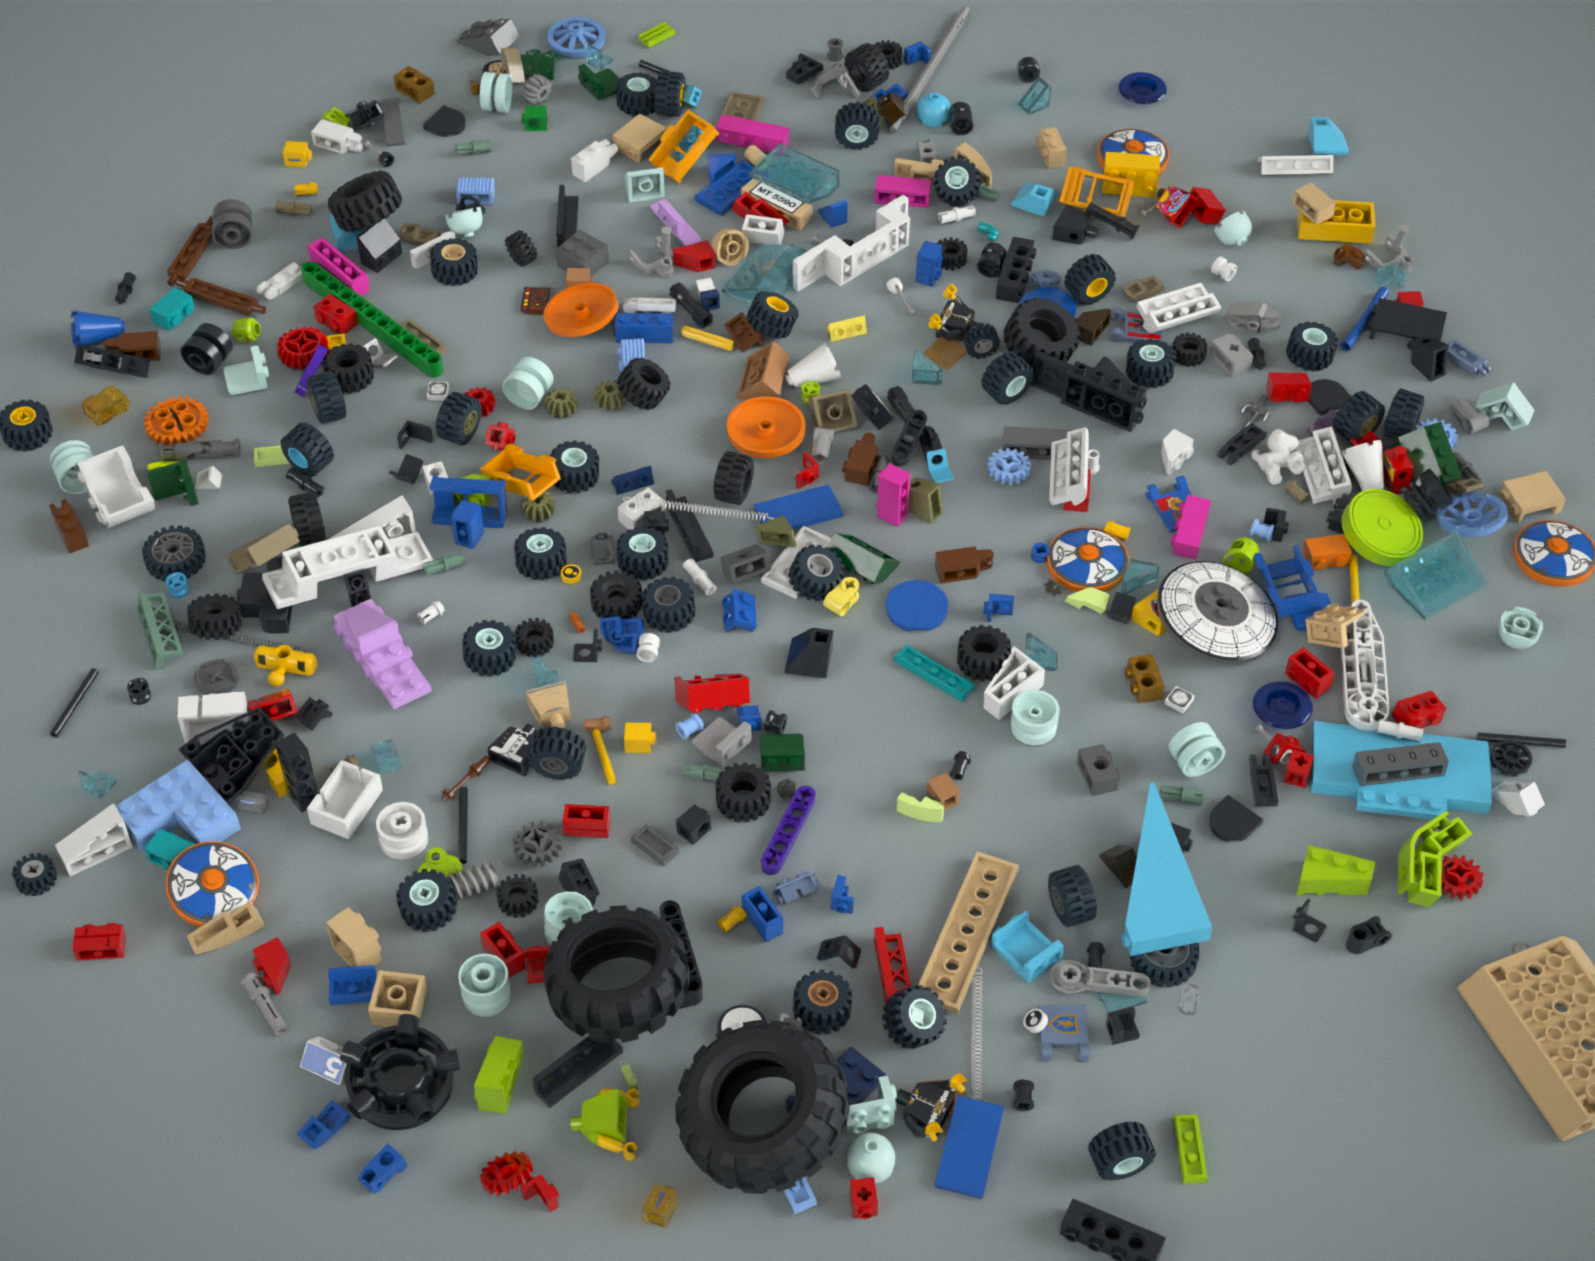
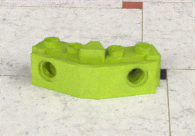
M1447 810L1416 830L1403 843L1399 851L1397 893L1403 894L1405 891H1408L1409 903L1429 908L1441 897L1442 858L1459 847L1472 835V832L1459 817L1449 821L1446 818L1449 815ZM1421 837L1424 841L1415 848L1417 839Z

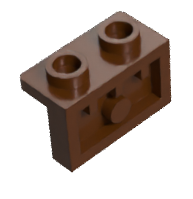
M743 312L724 324L742 353L757 342L761 347L765 345L762 341L763 334L750 325L747 320L748 318Z

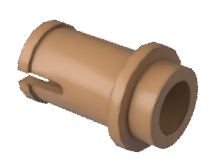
M603 715V718L584 719L585 733L592 732L593 730H605V732L611 730L610 717Z

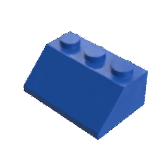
M616 313V343H621L622 339L637 340L641 338L644 339V343H673L674 314Z

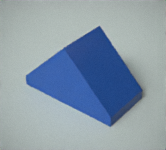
M734 153L708 154L710 184L736 165V155Z
M847 200L818 209L819 214L831 228L847 223Z

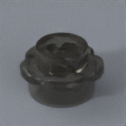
M1048 579L1046 584L1043 583L1046 586L1045 591L1053 596L1061 594L1060 591L1063 587L1053 580Z
M786 778L778 783L777 793L782 799H791L794 796L796 790L794 781Z

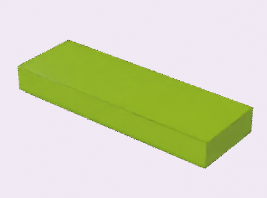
M1198 1114L1173 1115L1182 1184L1207 1183L1208 1176Z

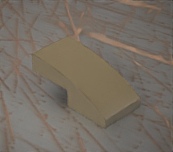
M501 48L502 66H506V74L511 75L512 83H525L523 65L518 50L514 48Z
M403 224L397 236L403 241L421 246L440 237L441 234L439 230L422 229L420 224Z
M1154 274L1141 282L1136 279L1122 288V291L1132 302L1150 298L1165 290L1164 285Z
M1475 478L1449 483L1445 486L1449 494L1462 495L1482 489L1484 483Z

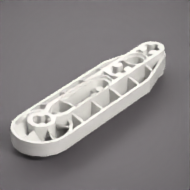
M1356 600L1351 606L1364 610L1365 615L1346 625V632L1350 635V639H1347L1348 646L1340 648L1344 713L1347 721L1357 729L1375 731L1378 730L1380 721L1375 720L1376 713L1384 715L1385 717L1382 720L1387 721L1390 709L1384 635L1371 611L1370 604L1365 600ZM1373 635H1377L1379 641L1373 640ZM1344 649L1350 650L1351 655L1345 656ZM1374 651H1380L1381 658L1375 656ZM1345 665L1352 667V672H1346ZM1359 665H1360V667H1361V673H1362L1361 681H1362V682H1360ZM1367 666L1369 669V683L1367 677ZM1377 667H1382V674L1376 672ZM1347 682L1353 683V688L1347 689ZM1383 683L1384 691L1377 689V684Z

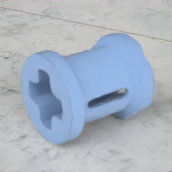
M1255 519L1250 530V536L1256 535L1270 542L1275 525L1272 524L1270 526L1259 522V519Z
M696 713L691 714L690 718L683 722L675 723L676 731L683 740L688 739L689 735L697 730L701 731L704 729L703 722Z

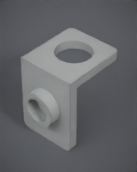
M372 338L361 346L365 347L367 351L371 345L376 347V354L371 356L374 367L384 368L397 358L395 354H384L376 338Z

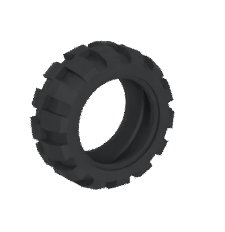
M626 905L610 906L609 911L598 913L597 909L583 914L581 921L576 924L570 922L559 932L558 941L552 942L544 961L543 977L549 1004L555 1016L574 1033L581 1037L587 1033L589 1038L595 1042L610 1043L611 1039L621 1038L622 1043L638 1040V1034L649 1031L650 1034L665 1026L667 1016L674 1017L685 999L684 995L689 988L690 971L684 943L679 938L678 932L662 917L658 919L652 911L640 907L636 911L628 910ZM615 958H636L646 961L653 966L649 973L640 981L618 990H597L580 983L592 968Z

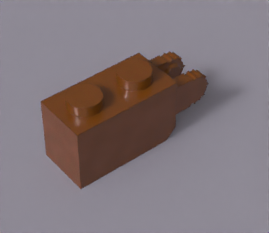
M158 331L119 334V338H109L103 343L107 350L147 358L150 361H158L161 358V342Z
M871 432L864 433L861 441L856 440L854 447H850L849 459L844 461L842 472L845 473V481L868 486L872 477V469L875 468L878 452V447L874 444L875 436Z
M66 499L61 500L62 507L58 509L54 504H50L49 507L55 525L69 554L89 547L84 529L71 504H68Z
M976 546L936 552L935 568L940 584L976 579L981 570L991 569L994 552L989 549L977 550Z

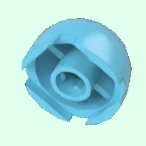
M938 93L924 95L919 100L916 109L918 121L920 119L923 121L922 124L930 127L942 126V123L945 121L948 123L950 120L949 108L951 106L949 100Z

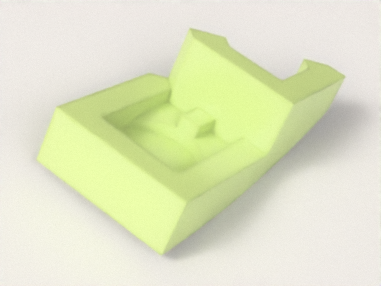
M1089 587L1067 596L1064 602L1078 609L1084 605L1102 614L1106 609L1110 595Z

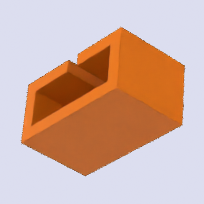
M1345 534L1305 539L1302 553L1304 559L1310 562L1313 570L1326 569L1329 565L1331 568L1348 566L1352 551Z

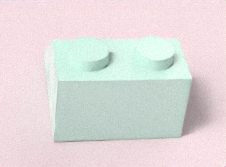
M663 168L627 172L625 174V186L629 203L665 198Z

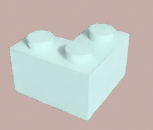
M1514 382L1482 392L1474 407L1478 412H1484L1489 420L1502 417L1511 431L1527 426L1534 413L1533 407Z

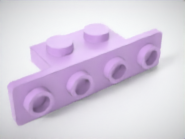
M666 199L650 205L651 210L666 226L672 228V233L684 246L702 242V238Z

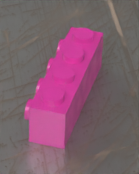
M723 114L716 126V130L719 133L718 136L716 135V141L746 148L755 145L761 151L784 155L790 142V128Z
M323 237L307 246L311 262L317 263L360 296L370 291L367 274Z

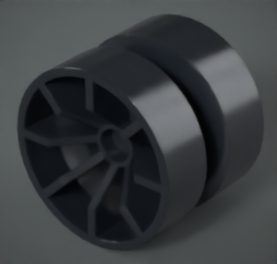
M203 323L199 325L192 336L184 343L180 353L184 362L191 369L204 375H212L222 364V361L231 353L233 344L229 336L221 328L210 323Z

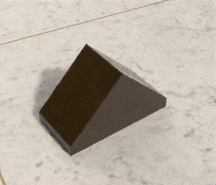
M1116 845L1099 855L1101 860L1125 888L1132 885L1137 860L1133 847Z

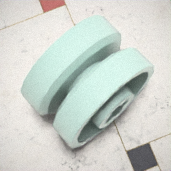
M484 72L480 85V106L483 111H493L496 108L497 112H509L513 92L510 74L500 73L497 77L494 72Z
M1028 690L1019 694L1013 701L1010 722L1011 732L1015 738L1024 744L1033 746L1043 745L1051 741L1056 735L1060 708L1057 700L1049 693L1040 690Z
M1204 722L1186 726L1177 732L1169 743L1170 753L1178 762L1182 772L1188 777H1196L1208 773L1225 756V748L1216 738V734L1209 724Z

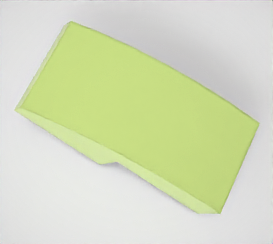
M903 792L897 798L898 812L922 821L942 822L944 806L938 801L931 800L925 796L919 802L915 797L908 796Z

